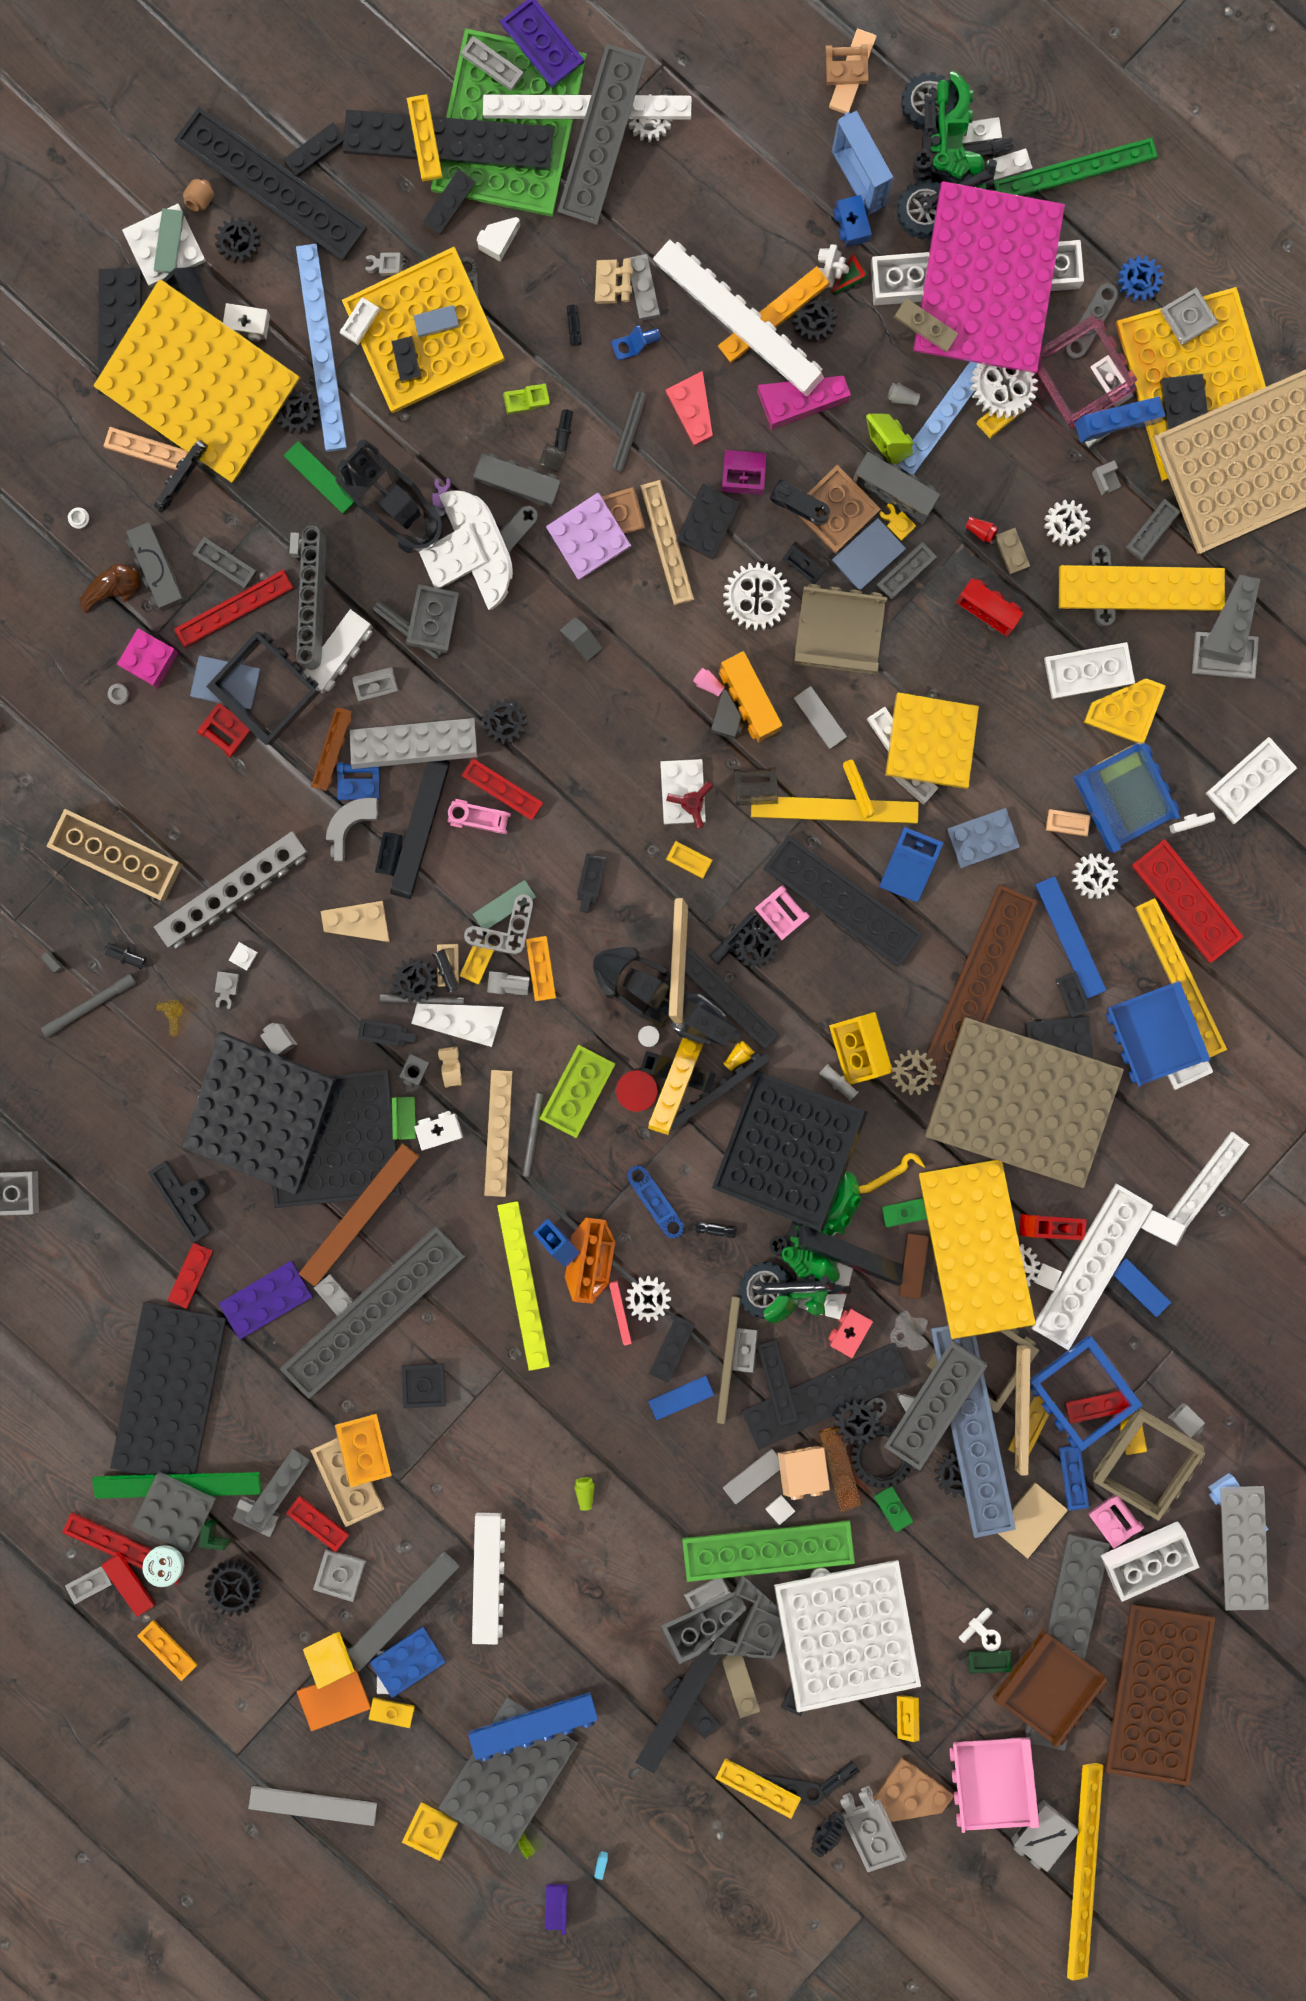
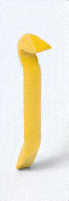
M908 1153L902 1158L899 1166L869 1184L859 1186L860 1193L872 1192L905 1172L909 1167L907 1165L909 1159H913L914 1162L922 1167L925 1166L918 1155Z

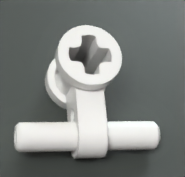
M985 1608L976 1619L973 1618L968 1623L970 1626L959 1636V1639L966 1643L977 1632L982 1637V1644L985 1649L989 1651L997 1650L1001 1645L999 1633L995 1630H987L982 1625L993 1614L989 1608ZM995 1636L996 1644H986L988 1642L986 1637Z

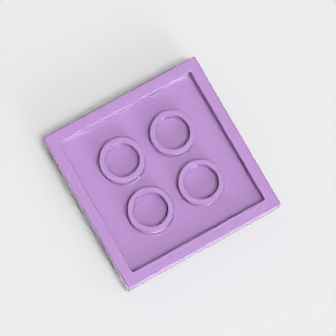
M596 493L546 526L578 580L583 579L632 547L600 493Z

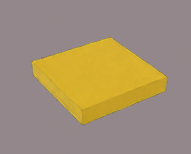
M340 1632L303 1649L318 1689L355 1672Z
M421 1802L402 1843L440 1861L459 1821Z

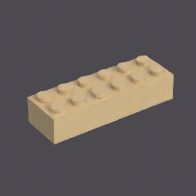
M64 809L46 846L163 902L166 901L183 864L66 809Z

